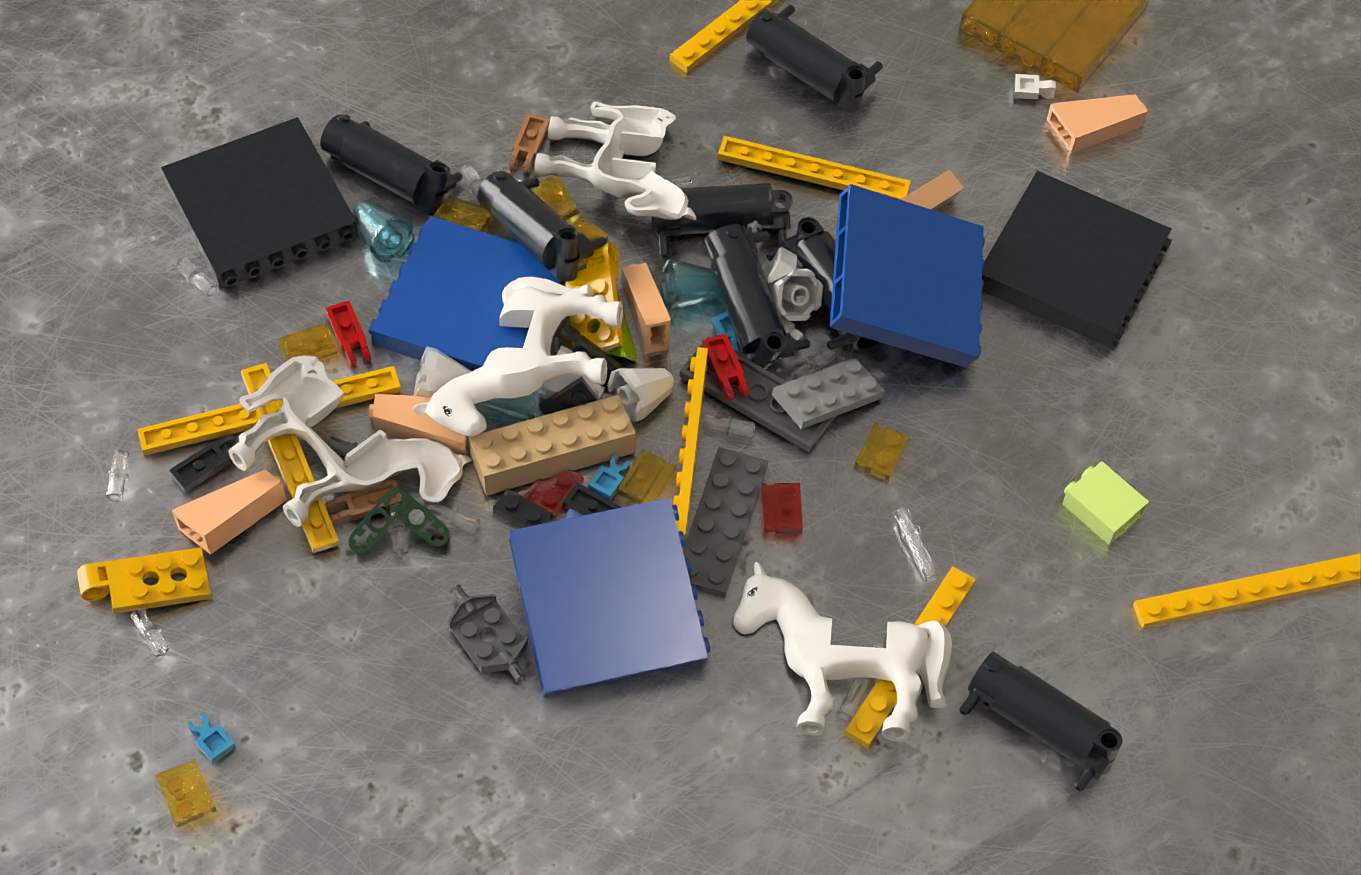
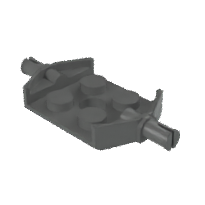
M460 584L456 585V588L454 586L450 592L457 599L459 605L448 620V626L481 673L510 671L516 682H521V679L524 680L527 675L518 665V661L528 646V638L523 637L496 601V595L467 596ZM485 633H493L496 638L492 642H485L481 639V636Z

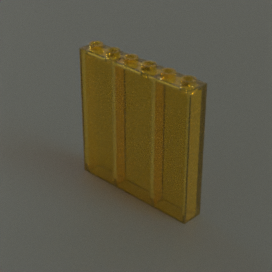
M973 0L962 13L959 29L1078 93L1146 11L1149 0Z

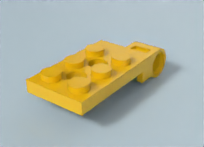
M611 241L607 242L601 248L594 250L593 256L586 258L587 268L579 270L577 278L566 282V287L580 288L588 284L593 289L592 297L601 294L605 296L608 302L618 301L616 280L620 279L618 268L620 258L614 243ZM576 314L569 316L570 325L580 331L581 335H584L601 350L608 351L623 346L621 326L610 327L602 319L591 315ZM597 322H600V328L598 329V331L596 333H592L593 325Z
M201 547L83 565L77 570L82 599L96 601L105 598L110 592L113 614L211 599V591ZM175 573H182L186 578L183 581H174L171 576ZM148 577L158 579V583L152 586L146 585L143 581Z

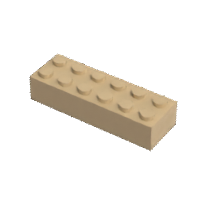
M619 395L468 437L470 456L486 496L504 491L507 488L511 489L610 460L614 454L619 455V458L636 453V432Z

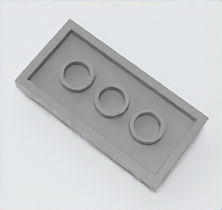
M852 358L773 388L772 396L799 428L803 429L882 399L885 390L856 358Z

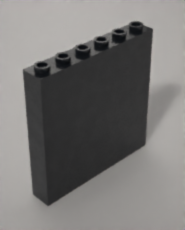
M298 117L161 167L164 183L219 290L234 286L246 279L257 277L272 269L281 268L285 264L304 259L311 254L325 251L332 246L351 241L359 236L357 221Z
M1037 171L984 261L982 269L984 284L982 291L1111 348L1115 340H1121L1126 329L1123 326L1125 321L1130 323L1136 310L1132 307L1134 304H1140L1145 291H1142L1143 287H1149L1154 276L1151 273L1152 270H1158L1163 256H1160L1161 253H1167L1172 239L1169 238L1172 228Z

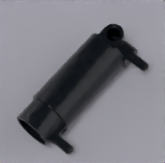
M788 5L777 14L769 9H764L754 18L746 35V41L750 45L764 53L767 59L848 112L860 110L864 91L875 82V75L883 68L881 62L876 61L870 68H867L863 64H858L788 19L795 12L793 5Z
M339 114L333 117L327 123L321 136V149L330 154L333 159L340 160L343 165L415 204L414 209L426 215H438L444 195L453 191L456 188V183L463 179L460 172L451 174L450 168L446 164L438 160L431 161L374 130L370 127L369 122L357 123L351 120L349 115Z
M504 171L488 175L478 189V202L491 213V217L543 266L549 269L550 273L558 280L563 282L575 280L578 275V261L593 256L594 250L607 244V240L603 236L590 241L583 233L579 234L575 227L567 223L530 189L539 186L538 178L534 177L521 182L516 181L509 173Z
M770 183L681 188L689 200L687 207H690L694 212L696 220H691L684 216L677 220L651 216L652 231L659 238L661 257H668L670 255L669 238L681 237L682 234L711 233L721 227L733 224L743 225L746 231L769 229L770 232H777L778 247H780V242L787 239V231L791 230L789 210L793 204V198L786 190H772ZM775 203L783 204L784 208H778Z
M805 217L798 222L796 235L782 240L780 248L783 247L797 255L796 268L811 270L815 274V278L823 284L821 304L831 317L836 241L829 232L824 231L816 219ZM779 247L766 253L768 261L773 259ZM838 330L841 336L829 340L827 347L829 350H834L845 344L852 343L856 350L865 351L873 348L880 342Z
M739 224L724 226L714 230L704 239L711 260V270L741 352L746 354L748 360L768 370L775 360L790 358L794 356L795 351L808 349L810 341L807 338L793 341L790 333L785 331L755 243L768 241L770 239L769 233L767 231L753 234L746 233L744 226Z
M994 651L986 657L973 676L968 687L969 696L959 708L962 715L968 716L977 703H980L1078 766L1077 770L1082 772V774L1075 782L1074 787L1080 792L1086 789L1092 779L1098 780L1103 774L1111 770L1123 743L1121 734L1110 726L1111 723L1023 666L1017 667Z

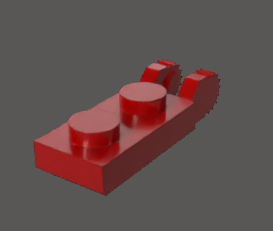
M350 301L326 307V315L342 352H345L349 365L351 367L356 365L357 360L352 349L359 346L363 359L366 362L372 360L366 337Z
M727 334L702 340L701 346L702 348H708V361L719 386H722L723 394L727 401L734 400V391L730 383L737 381L740 394L743 397L749 396V389L744 378L743 369Z

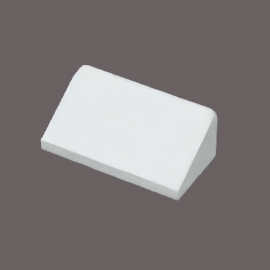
M779 247L768 265L767 281L772 283L794 271L797 264V255L783 247Z

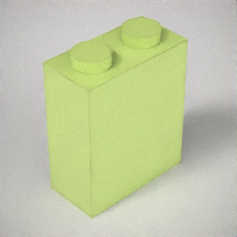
M1101 461L1095 467H1088L1077 483L1072 481L1065 488V497L1062 505L1110 545L1144 515L1149 501Z

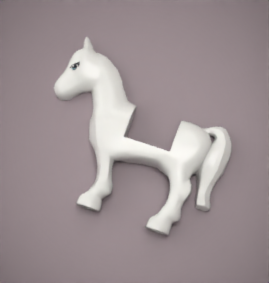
M593 102L591 105L592 115L615 120L611 125L601 121H584L576 118L564 120L551 116L548 130L549 140L579 138L593 140L603 146L591 164L580 163L564 155L550 157L546 154L537 153L534 169L535 177H545L552 174L558 177H574L589 182L595 188L614 196L628 198L625 201L626 210L635 216H652L669 220H677L684 216L688 219L696 220L694 212L690 207H687L689 200L681 188L655 173L656 163L622 159L624 154L647 156L656 152L664 141L666 128L675 122V115L667 110L656 107L637 105L610 106L600 102Z
M523 277L510 282L502 292L504 307L500 314L499 326L529 328L523 348L507 347L492 351L488 355L483 367L447 382L433 394L429 402L415 405L412 408L413 412L422 415L427 413L434 421L452 431L465 436H475L487 428L484 416L475 408L476 403L494 398L529 396L541 388L546 380L562 374L582 375L587 377L593 384L604 385L607 378V362L605 358L591 359L586 352L582 351L550 356L551 342L561 320L570 315H591L602 319L610 327H620L623 318L621 301L608 302L605 296L601 294L592 297L593 289L588 284L580 288H569L551 280L538 277Z
M303 355L291 358L273 371L258 391L240 397V404L248 413L273 401L283 399V404L277 413L262 415L252 429L239 435V443L229 450L230 458L239 469L245 471L253 465L255 454L267 440L283 434H294L304 439L314 449L327 471L328 476L298 486L295 498L283 505L286 517L297 527L301 526L309 518L308 511L317 499L333 493L364 491L381 485L389 478L411 469H417L420 478L419 494L422 500L426 503H440L444 500L454 483L461 478L463 466L472 461L468 456L454 454L450 447L427 438L388 439L386 433L382 430L377 431L347 453L343 461L312 429L313 426L322 421L336 408L344 395L340 387L327 377L322 361H319L318 357Z
M759 562L754 563V576L750 577L744 586L740 604L733 615L732 625L738 632L745 635L754 633L766 622L775 619L778 621L784 635V652L788 666L800 677L805 678L811 690V702L807 710L799 716L796 728L800 733L816 736L822 734L825 730V717L832 712L833 697L829 692L826 680L857 677L892 681L897 691V704L892 715L885 719L882 728L884 738L891 741L908 739L911 733L910 723L918 718L916 700L922 690V684L918 675L921 676L929 706L931 708H945L947 706L942 689L945 677L951 666L952 639L951 634L942 623L933 620L916 626L912 623L900 621L887 622L886 648L831 645L833 618L821 617L799 588L784 579L769 577Z

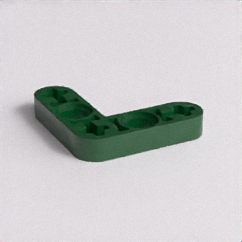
M394 487L390 488L355 528L349 537L348 543L352 551L360 554L366 553L397 517L432 546L439 547L444 545L449 539L450 532L441 520L406 491ZM399 492L402 495L400 500L403 504L401 506L398 504L393 506L390 511L395 512V514L391 517L386 510L379 506L381 503H384L385 507H387L391 502L388 496L391 493L396 495ZM419 509L424 513L425 518L421 524L416 525L410 522L409 513L412 510ZM374 513H382L386 517V524L383 527L376 528L371 524V516ZM429 518L434 520L430 524L434 529L443 528V540H432L433 534L428 529H426L425 533L420 531L427 524ZM366 524L371 531L377 533V536L373 538L372 534H370L366 539L368 545L366 547L361 545L357 548L354 536L358 535L361 537L366 531L362 526Z

